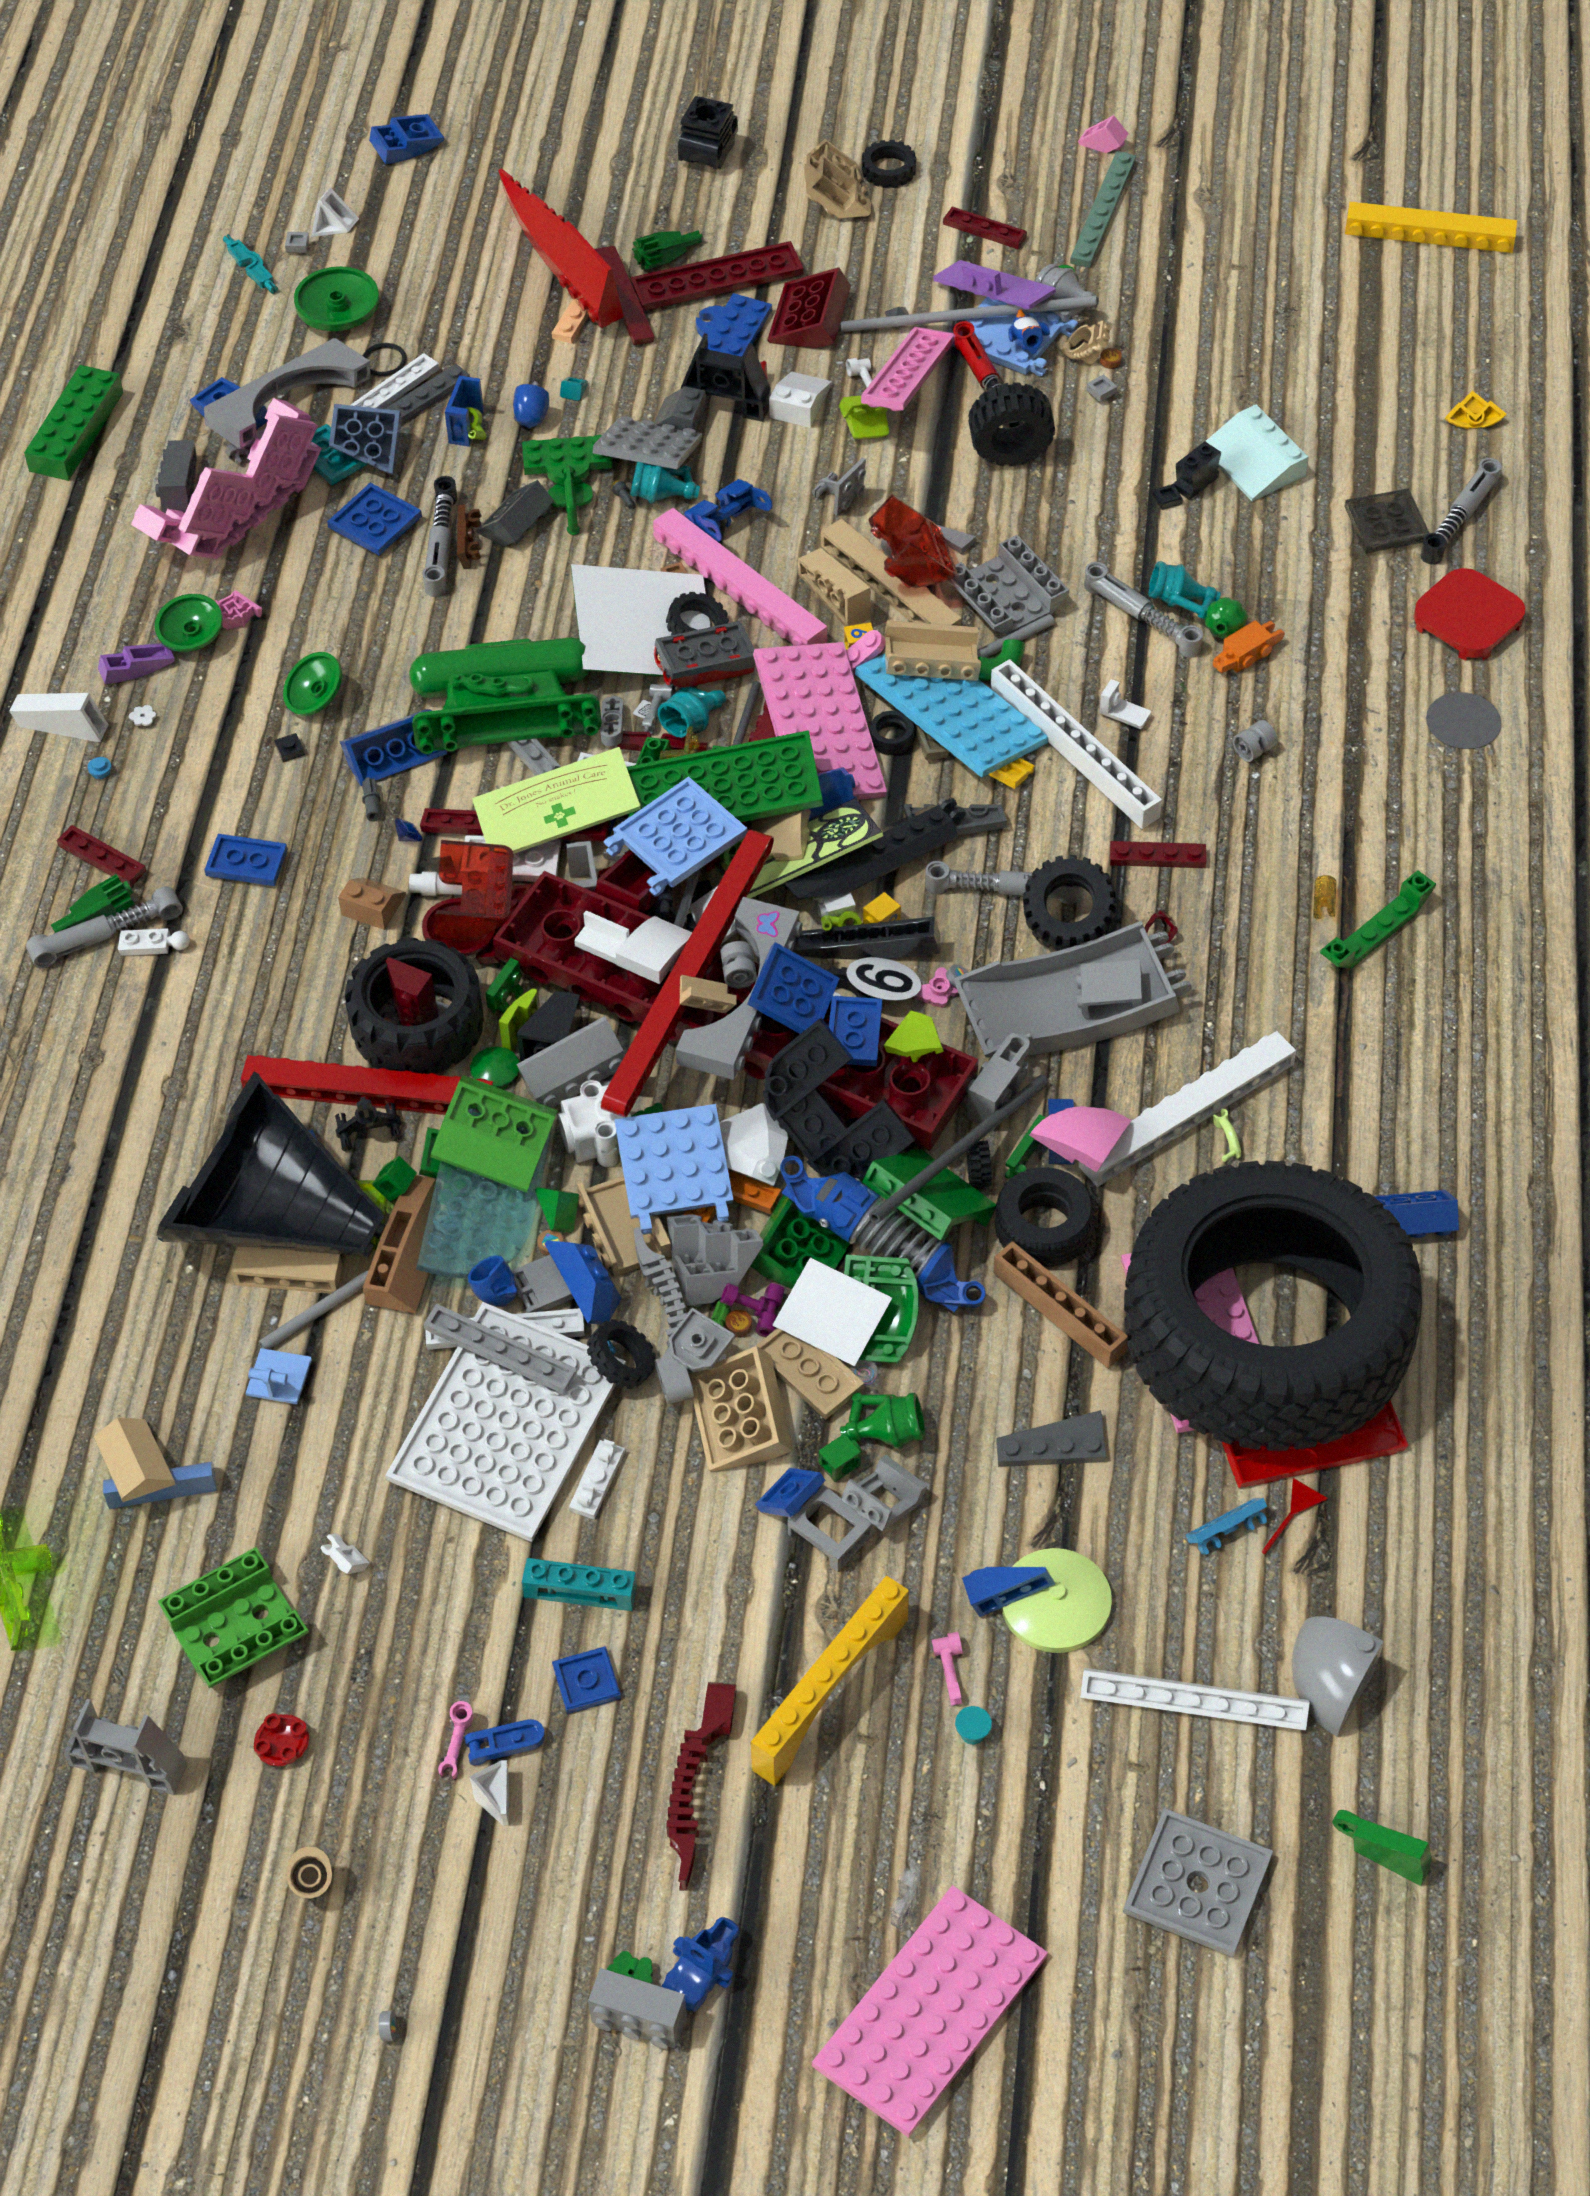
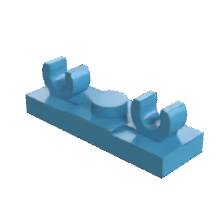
M1253 1498L1185 1534L1189 1543H1198L1200 1553L1207 1555L1209 1554L1206 1547L1208 1541L1212 1542L1214 1548L1221 1547L1219 1538L1213 1535L1219 1532H1223L1224 1535L1237 1530L1239 1528L1237 1524L1244 1521V1526L1247 1530H1254L1253 1517H1257L1260 1524L1267 1523L1265 1514L1260 1512V1510L1267 1507L1264 1498Z

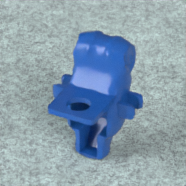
M720 1917L710 1929L701 1930L692 1939L686 1936L685 1938L678 1937L674 1941L673 1953L679 1957V1960L675 1963L673 1969L667 1973L661 1987L685 1994L686 2009L688 2011L696 2012L705 2002L708 1993L712 1991L716 1983L723 1988H727L732 1983L731 1977L733 1972L728 1966L733 1955L732 1946L740 1934L739 1926L726 1917Z

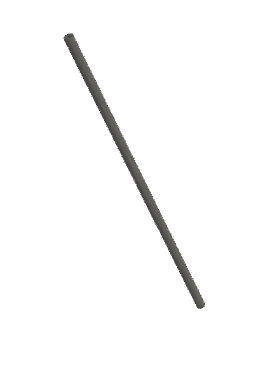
M758 681L752 683L732 746L743 744L761 688V683ZM702 868L689 876L674 925L683 928Z

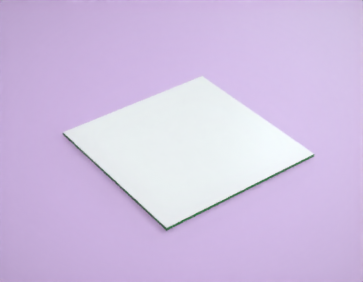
M571 564L579 639L586 646L585 653L582 655L583 670L663 676L662 669L656 665L654 659L655 640L671 636L672 632L667 629L666 617L674 598H679L680 594H689V592L706 594L703 575ZM686 611L680 614L683 622L689 627L697 630L710 627L709 617L703 613Z

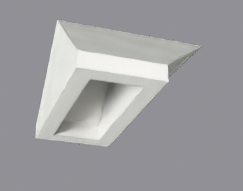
M331 187L318 201L311 237L347 233L359 220L357 215Z
M501 1760L471 1775L470 1781L475 1801L505 1826L509 1825V1769L507 1760Z

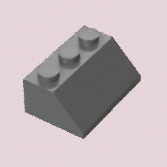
M536 480L514 490L478 527L476 532L502 546L511 543L515 545L524 538L522 534L525 531L531 530L537 524L535 520L538 517L541 518L549 512V506L554 500L541 483Z

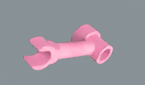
M958 1632L948 1633L947 1637L932 1640L934 1655H941L951 1706L962 1704L952 1658L953 1655L963 1654Z
M458 1701L450 1708V1717L454 1723V1730L447 1756L438 1768L440 1777L443 1776L444 1770L448 1767L453 1768V1780L458 1776L457 1759L465 1729H468L473 1722V1710L470 1704L465 1701Z

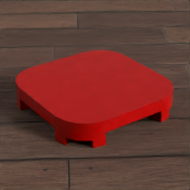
M1460 568L1446 574L1419 598L1415 605L1414 620L1416 629L1421 634L1427 630L1459 651L1458 658L1466 661L1467 657H1482L1485 660L1491 656V651L1514 630H1520L1525 616V605L1517 595L1482 573L1473 569Z

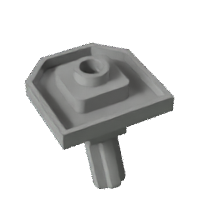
M691 1308L669 1337L671 1356L693 1372L713 1369L736 1336L699 1311Z

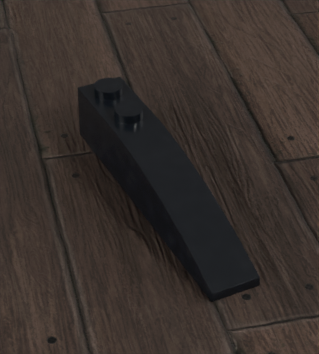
M935 916L832 927L828 931L824 929L801 931L799 937L795 936L793 952L802 956L856 960L868 957L893 959L940 954L941 934Z

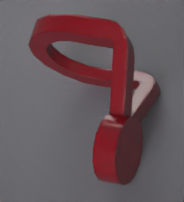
M1159 910L1158 913H1154L1150 917L1144 928L1148 935L1149 928L1157 919L1164 920L1171 927L1168 932L1169 939L1166 941V943H1169L1177 934L1178 928L1171 922L1172 917L1169 914Z

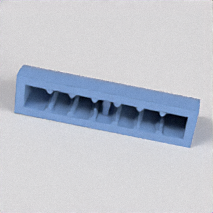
M211 1461L170 1468L169 1470L175 1485L126 1502H122L112 1479L103 1480V1494L108 1508L113 1509L217 1491L214 1464Z

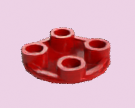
M276 1713L267 1715L264 1723L261 1724L255 1734L253 1746L255 1753L262 1762L271 1766H285L294 1763L304 1754L308 1747L310 1736L307 1725L303 1720L293 1715H278Z

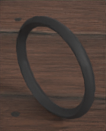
M393 343L375 344L369 347L362 355L366 358L371 351L381 347H391L401 353L402 362L393 370L379 372L370 368V373L377 376L395 374L404 367L407 359L405 351Z

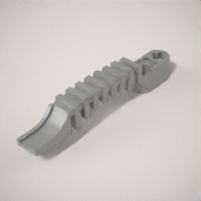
M640 1227L634 1228L636 1254L643 1277H646L644 1283L646 1289L655 1286L654 1296L661 1295L659 1301L661 1306L666 1304L664 1311L666 1315H669L666 1319L670 1326L669 1329L665 1330L668 1336V1341L666 1342L668 1349L662 1358L655 1359L656 1371L667 1404H672L694 1398L687 1369L672 1358L669 1337L687 1315L680 1286L676 1282V1275L672 1270L670 1261L667 1262L664 1255L657 1254L649 1249L644 1241Z

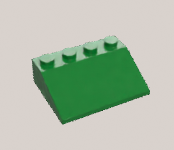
M783 1195L760 1233L763 1246L750 1267L762 1276L793 1289L810 1258L835 1270L850 1242L845 1241L828 1228L821 1226L814 1218L804 1217L797 1209L796 1204Z

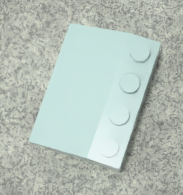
M1257 404L1238 412L1206 440L1207 443L1222 452L1218 467L1252 502L1306 476L1309 457Z

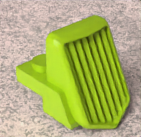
M861 396L843 397L838 406L843 418L846 419L854 439H873L885 437L889 434L886 416L889 408L870 407L868 404L861 403Z

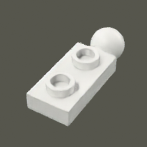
M168 928L124 930L120 933L118 952L120 956L168 954L169 946L176 950L186 949L190 943V938L184 931H176L171 935Z

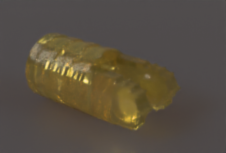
M1322 875L1315 879L1313 909L1315 919L1322 918V907H1327L1330 917L1335 916L1337 882L1332 876Z

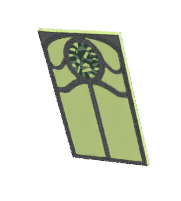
M856 798L808 820L807 826L810 836L804 858L793 861H776L774 856H769L746 898L755 897L882 837L883 832ZM721 860L714 865L723 878L728 866Z

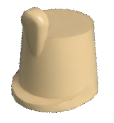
M307 1846L292 1854L288 1861L287 1881L289 1887L296 1895L311 1899L320 1896L328 1889L332 1879L330 1860L324 1851L317 1847Z

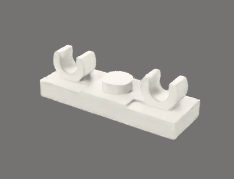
M606 1439L599 1441L569 1505L570 1512L595 1520L625 1454V1448L617 1446L615 1442Z

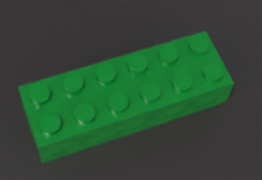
M79 365L24 452L29 472L66 481L70 480L124 393L119 373Z

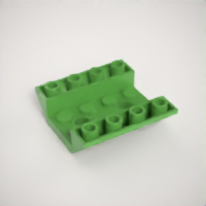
M463 1075L452 1097L430 1157L527 1193L558 1110ZM477 1109L481 1115L473 1116L468 1110ZM520 1126L525 1127L529 1133L521 1134L516 1128Z
M257 1547L158 1600L176 1639L200 1679L209 1689L309 1633L297 1611L291 1609L271 1576L269 1566ZM258 1610H267L269 1612L264 1619L254 1618ZM210 1637L220 1639L218 1644L213 1647L206 1646L205 1642Z

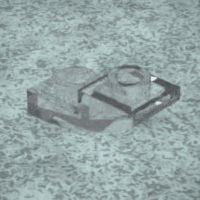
M917 1862L914 1863L911 1869L905 1868L897 1881L899 1883V1897L892 1904L890 1912L891 1924L899 1930L902 1929L908 1920L918 1896L920 1864Z

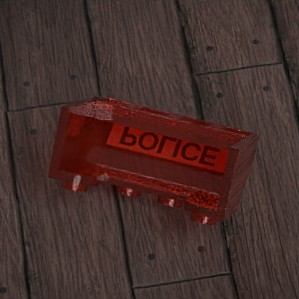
M893 494L868 519L871 533L876 538H882L887 541L892 550L891 555L894 559L886 558L884 560L885 572L891 577L896 576L907 588L912 587L916 589L951 581L957 575L955 564L941 529L934 522Z
M441 840L438 876L445 884L462 885L460 912L436 910L434 939L476 942L506 922L511 910L514 856L510 847L499 844Z

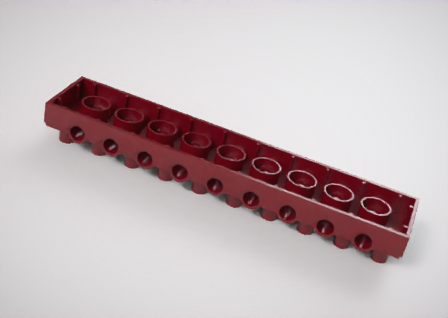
M543 871L494 936L495 957L506 963L510 958L519 961L521 971L526 975H530L534 980L543 984L551 982L562 987L565 992L578 994L582 1002L591 1003L594 1001L601 1004L606 1010L615 1013L625 1021L633 1022L637 1020L643 1023L666 982L670 971L662 982L658 984L576 947L575 939L585 926V911L629 929V936L642 923L652 917ZM719 947L703 979L726 984L721 960L722 948ZM754 962L756 975L758 977L759 964ZM756 981L745 988L737 989L727 986V994L736 995V1005L726 1013L687 1006L669 1040H680L684 1030L715 1023L732 1013L746 1000ZM832 999L830 1001L829 1007L823 1019L824 1022L828 1025V1027L830 1021ZM765 1014L761 1016L762 1024L759 1032H754L752 1049L750 1052L746 1051L744 1056L745 1064L743 1070L756 1079H765V1072L774 1056L800 1035L798 1032ZM881 1017L877 1066L845 1064L817 1088L839 1116L847 1119L861 1118L880 1101L886 1099L917 1138L911 1145L930 1151L965 1098L968 1084L972 1079L976 1080L978 1077L979 1059L941 1043L943 1052L936 1054L933 1051L932 1053L924 1054L914 1063L911 1056L905 1057L888 1053L884 1044L899 1024Z

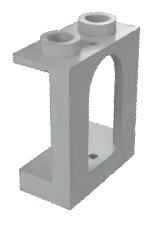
M885 1455L880 1458L874 1473L859 1483L852 1479L848 1480L841 1501L881 1531H884L921 1504L928 1485ZM883 1486L899 1498L901 1502L890 1508L873 1496L872 1493Z
M822 1485L819 1491L805 1502L796 1515L788 1517L787 1520L788 1535L792 1536L795 1532L801 1535L830 1558V1567L837 1572L873 1536V1524L841 1501V1497L825 1485ZM822 1504L829 1506L855 1526L839 1544L808 1520Z

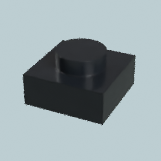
M296 733L274 740L282 762L305 755Z

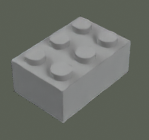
M600 1968L588 1999L591 2022L597 2028L605 2031H611V2029L618 2030L630 2039L638 2040L643 2038L650 2040L651 2044L656 2047L666 2049L669 2046L676 2049L687 2018L685 1994Z

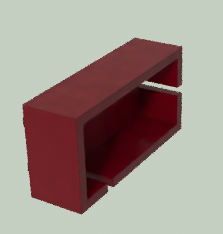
M629 849L597 880L595 893L645 914L646 910H649L659 897H655L649 891L652 887L647 883L648 879L657 875V873Z

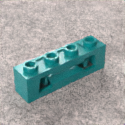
M532 1558L526 1559L521 1582L524 1598L624 1611H633L637 1590L636 1572ZM539 1588L548 1589V1593H546V1592H539L538 1589H539ZM609 1597H615L616 1601H609L608 1599Z

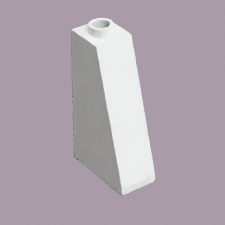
M89 693L18 694L9 711L21 728L94 742H101L109 725Z

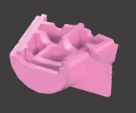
M237 590L220 601L215 600L222 612V626L226 630L240 626L244 628L245 624L250 621V617L253 615L261 617L262 608Z

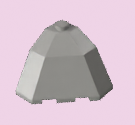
M693 1214L667 1217L673 1270L686 1306L700 1307L703 1304L713 1303L721 1297L727 1283L738 1286L763 1246L762 1238L754 1229L734 1230L733 1224L717 1220L710 1224L702 1222L701 1216Z

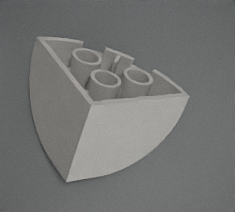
M1315 1616L1303 1622L1296 1637L1291 1659L1292 1679L1299 1699L1309 1700V1714L1328 1732L1338 1737L1376 1671L1384 1641L1345 1621L1331 1617Z

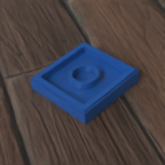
M606 1646L552 1661L567 1714L621 1699Z

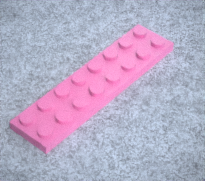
M914 327L863 392L861 403L868 404L870 407H886L892 411L904 410L954 343V334Z

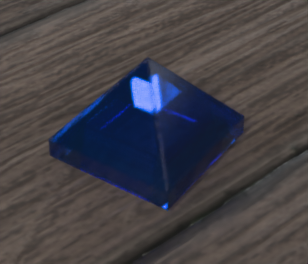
M400 818L395 819L399 841L421 842L423 840L413 823Z

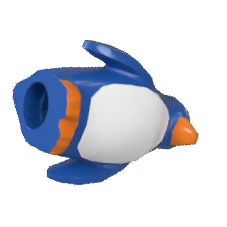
M1022 309L1018 310L1013 325L1008 329L1010 342L1016 341L1022 347V350H1029L1031 354L1037 352L1042 344L1043 336L1050 335L1048 325L1044 322L1036 321L1034 318L1027 317Z

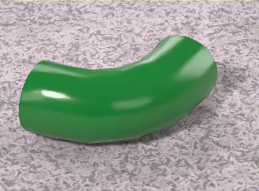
M1007 639L1003 641L1001 653L997 657L985 658L980 656L978 660L981 661V668L978 679L981 681H991L992 669L1009 659L1019 667L1025 651V643L1016 639Z

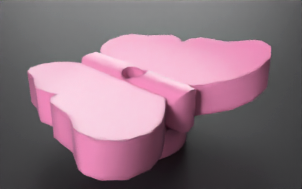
M940 967L936 970L935 976L929 981V984L921 985L919 993L913 996V998L930 1003L932 1006L943 1008L946 1006L950 996H957L959 992L947 979V970Z

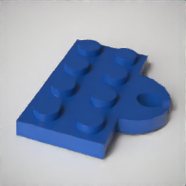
M733 293L726 306H709L699 312V318L696 317L697 333L701 337H703L704 333L707 334L709 350L743 357L748 344L754 343L771 314L772 304Z

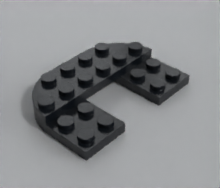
M820 1018L780 1050L771 1060L764 1076L766 1078L763 1097L771 1118L780 1123L808 1159L806 1162L812 1169L824 1177L847 1172L860 1180L865 1177L872 1161L897 1155L917 1138L886 1099L880 1101L851 1126L848 1127L817 1087L853 1059V1057L824 1020Z

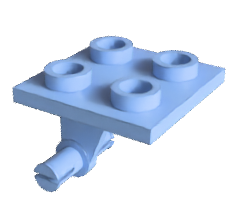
M261 1348L255 1367H251L248 1377L250 1381L246 1390V1396L298 1404L312 1357Z

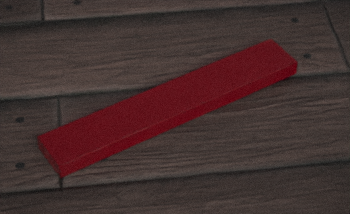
M616 247L596 248L597 253L612 268L624 315L622 319L633 345L654 342L655 336Z

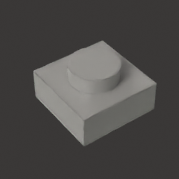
M287 232L286 252L307 253L309 243L308 232Z
M1103 374L1087 383L1086 390L1101 402L1116 394L1117 386Z

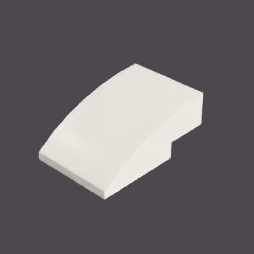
M654 916L642 923L617 950L616 964L660 984L667 973L672 971L692 932Z

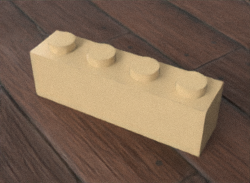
M237 1247L232 1275L235 1285L331 1294L339 1289L343 1265L340 1254H329V1252Z

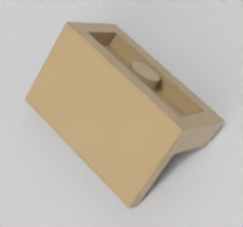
M686 975L680 976L681 1005L726 1013L736 1005V995L727 994L728 984Z

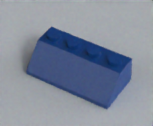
M425 709V710H422V711H420V712H426V711H432V710H431V709ZM420 712L339 741L347 763L360 786H363L362 782L367 777L379 780L447 754L446 750L424 754L416 747L412 720Z
M1446 1190L1374 1196L1383 1204L1384 1209L1389 1210L1399 1221L1400 1227L1410 1237L1421 1238L1425 1237L1426 1233L1433 1232L1436 1235H1450L1451 1231L1459 1230L1458 1200Z

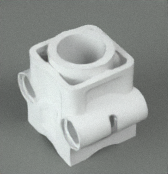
M594 1080L586 1081L581 1085V1096L561 1101L562 1113L558 1114L559 1127L565 1148L568 1153L573 1152L576 1163L597 1158L600 1165L612 1167L620 1159L615 1119L625 1117L601 1109V1101L609 1085L602 1086L598 1081Z

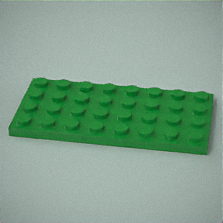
M809 730L627 767L636 796L641 804V809L687 777H690L740 822L824 806ZM637 810V811H635V812H632V813H629V816L631 817L632 815H634V814H635L636 812H638L639 810Z

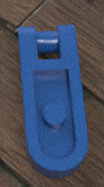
M527 1719L469 1733L464 1737L465 1744L470 1749L468 1754L470 1765H480L487 1760L539 1748L545 1740L544 1728L539 1721ZM489 1742V1747L481 1749L480 1745L482 1743Z

